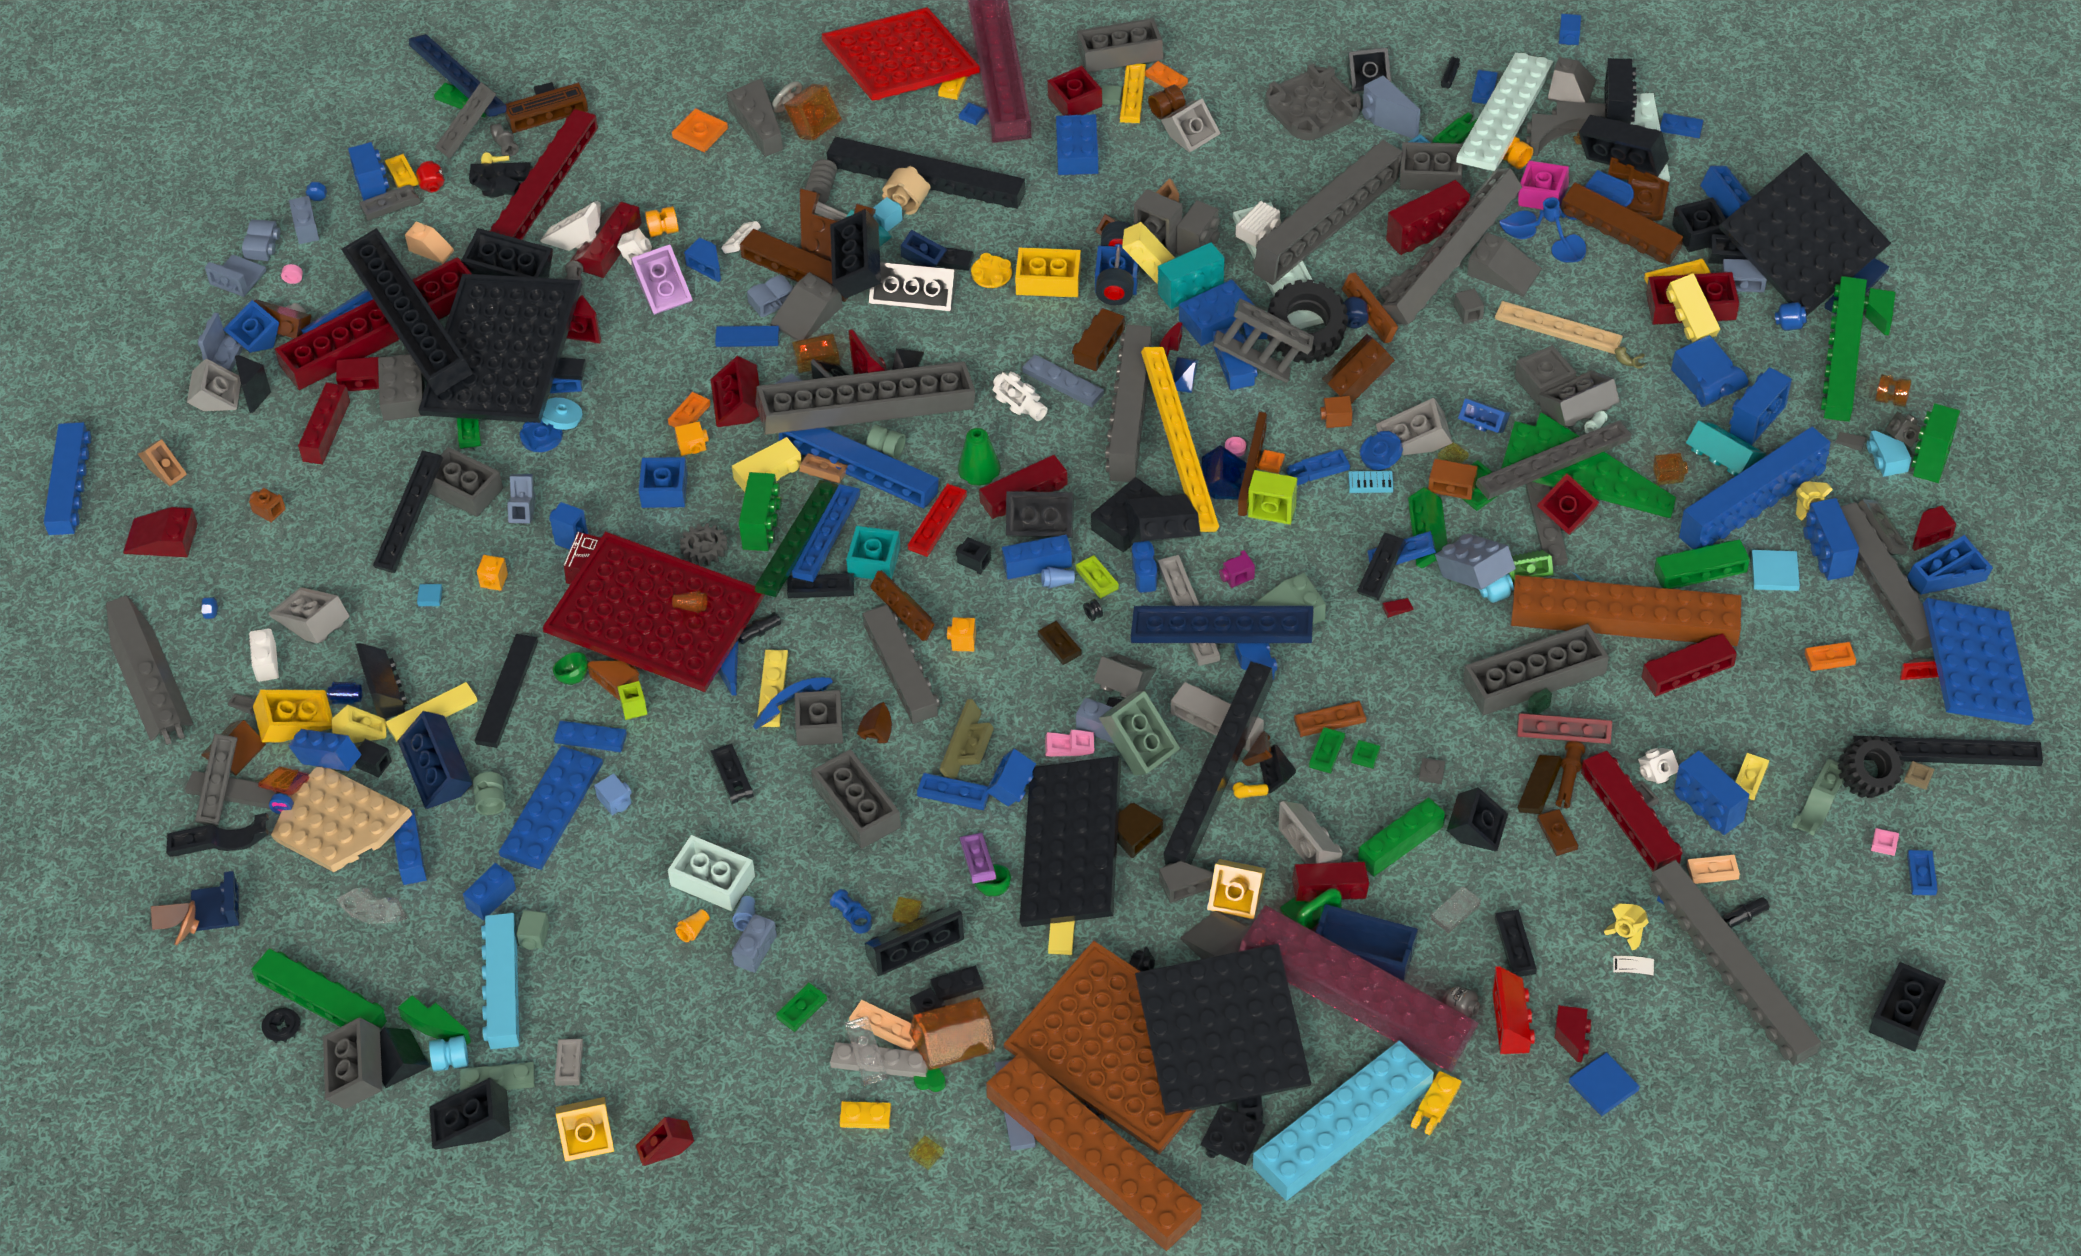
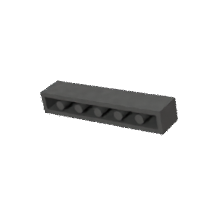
M888 605L862 613L863 624L912 724L938 716L937 707L940 706L939 699L936 693L932 694L931 683L928 677L924 678L922 665L919 660H915L914 649L911 644H907L904 629L898 627L899 621L896 613L891 612Z

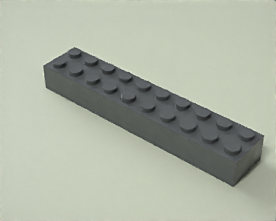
M1382 140L1379 144L1374 145L1367 154L1360 156L1356 163L1348 166L1345 172L1340 176H1336L1333 182L1328 186H1324L1316 196H1312L1305 205L1297 208L1293 215L1286 217L1282 224L1277 228H1273L1265 238H1261L1257 242L1253 273L1271 285L1279 281L1398 180L1403 151Z
M965 361L757 386L756 407L765 435L973 409L975 389Z

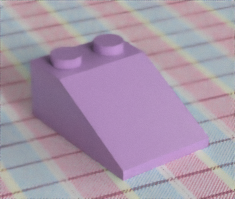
M670 244L631 258L632 268L654 315L693 301Z

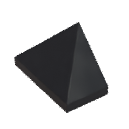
M896 348L892 370L919 367L924 352L908 348Z
M1275 744L1271 746L1270 753L1272 757L1260 762L1264 784L1268 786V794L1281 787L1296 773L1294 766L1278 745Z

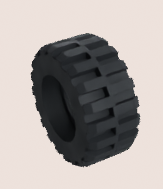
M1307 279V282L1296 280L1293 285L1287 283L1283 289H1279L1275 293L1269 304L1268 313L1289 324L1287 316L1298 310L1312 311L1319 315L1325 323L1326 327L1322 330L1309 333L1314 336L1312 350L1307 355L1299 351L1293 360L1294 362L1299 363L1300 360H1303L1305 363H1312L1315 359L1317 362L1323 361L1325 356L1330 357L1334 354L1335 350H1338L1344 338L1348 323L1347 307L1345 304H1342V297L1339 294L1335 295L1336 290L1332 287H1325V283L1320 281L1319 284L1313 283L1314 280ZM1270 335L1267 336L1268 341L1270 343L1273 337ZM1280 342L1275 350L1277 352L1281 351L1283 353L1282 356L1285 357L1292 346Z

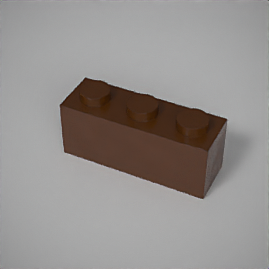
M1102 308L1098 315L1093 317L1090 327L1084 330L1079 343L1074 344L1072 349L1074 364L1097 371L1120 338L1121 333L1124 332L1125 316Z

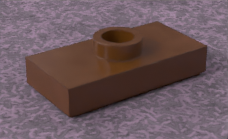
M1560 809L1538 815L1537 821L1556 856L1578 850V843Z

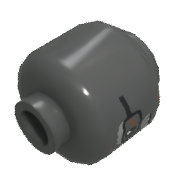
M1460 985L1449 988L1442 999L1446 1013L1463 1021L1475 1016L1480 1009L1477 993Z

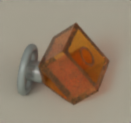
M799 81L791 82L776 95L772 103V109L775 113L787 111L800 139L814 141L842 120L826 85L811 84L801 92L802 84ZM796 87L795 92L791 93V89Z

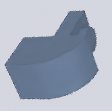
M511 474V498L507 502L508 523H531L536 501L533 474Z

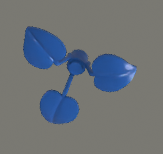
M1550 197L1544 200L1543 210H1540L1537 221L1536 216L1530 211L1515 212L1499 221L1500 226L1508 235L1517 239H1527L1535 235V226L1540 225L1544 216L1548 221L1556 222L1561 239L1552 246L1553 256L1561 262H1578L1585 257L1586 245L1584 240L1576 234L1569 235L1566 238L1563 235L1559 217H1567L1570 220L1577 219L1564 214L1557 198Z

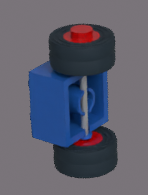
M1122 221L1111 222L1103 228L1101 246H1098L1095 293L1099 300L1108 305L1125 304L1133 295H1137L1139 264L1122 248L1124 229L1133 225Z

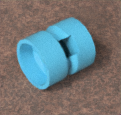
M464 1035L450 1037L448 1042H445L444 1039L429 1041L430 1058L434 1072L448 1070L449 1065H452L453 1068L468 1066V1052Z

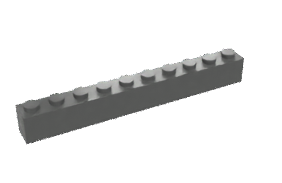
M1511 168L1496 169L1384 302L1383 308L1396 324L1407 325L1414 321L1415 316L1426 306L1427 301L1437 293L1442 283L1449 278L1452 271L1460 265L1461 260L1471 252L1476 242L1483 237L1486 230L1494 224L1495 219L1505 211L1506 206L1517 196L1522 186Z
M1675 860L1652 872L1649 885L1653 894L1660 897L1666 910L1678 920L1680 928L1690 935L1695 947L1699 950L1701 949L1705 954L1710 966L1717 969L1723 982L1735 992L1737 1000L1747 1007L1752 1019L1765 1030L1767 1038L1772 1042L1774 1041L1780 1049L1782 1057L1785 1060H1789L1795 1066L1817 1054L1821 1045L1820 1039L1680 864Z

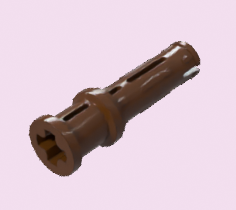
M1569 741L1565 744L1566 756L1561 762L1563 773L1555 804L1561 807L1562 801L1565 800L1563 808L1566 809L1571 805L1576 774L1582 769L1581 757L1586 751V747L1577 741Z

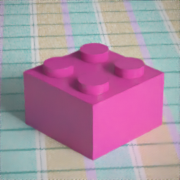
M1528 161L1520 182L1522 188L1518 192L1519 206L1543 210L1544 200L1554 197L1559 200L1561 207L1562 199L1569 186V167Z

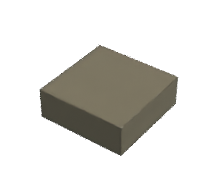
M1912 761L1904 782L1926 790L1935 769Z

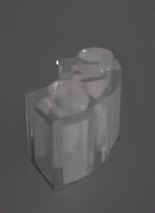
M355 888L337 898L341 907L351 917L369 924H393L407 919L398 898L386 897L379 899L368 888Z

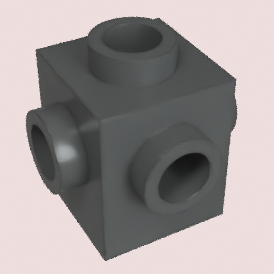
M1897 411L1885 430L1893 436L1892 438L1912 447L1919 440L1921 426L1918 424L1919 420L1910 414L1905 416Z

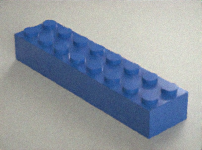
M1813 427L1802 432L1686 508L1683 512L1679 538L1691 549H1698L1707 545L1712 546L1720 538L1725 539L1732 530L1743 527L1750 518L1758 517L1764 509L1773 507L1782 497L1790 496L1794 489L1802 483L1809 481L1815 475L1820 476L1826 469L1825 465L1831 442Z

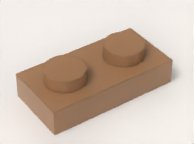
M808 453L801 462L799 471L830 482L840 483L846 475L845 471L848 465L838 462L833 464L828 459Z

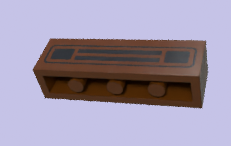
M578 82L507 103L505 117L512 133L567 118L574 109L587 112V100Z

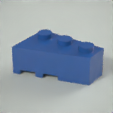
M1963 535L1915 563L1907 579L1918 593L1922 595L1986 581L1993 567L1967 537Z

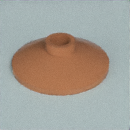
M193 900L189 905L188 913L182 921L180 932L174 943L176 946L186 938L189 932L194 934L197 929L199 920L195 919L196 907Z

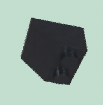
M1477 787L1457 795L1446 831L1460 843L1498 851L1508 813Z

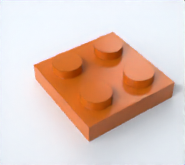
M695 108L672 131V138L705 153L728 129V124Z

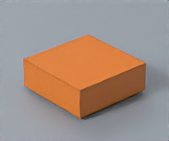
M1264 449L1258 469L1279 474L1285 454Z

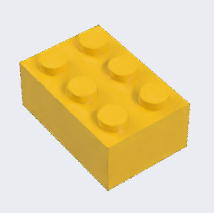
M1019 248L1015 276L1016 295L1078 297L1081 274V250Z

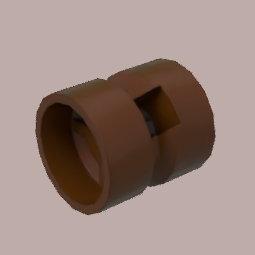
M1175 84L1165 88L1162 92L1158 91L1148 97L1149 107L1158 119H1162L1170 115L1171 112H1175L1186 105L1181 89Z

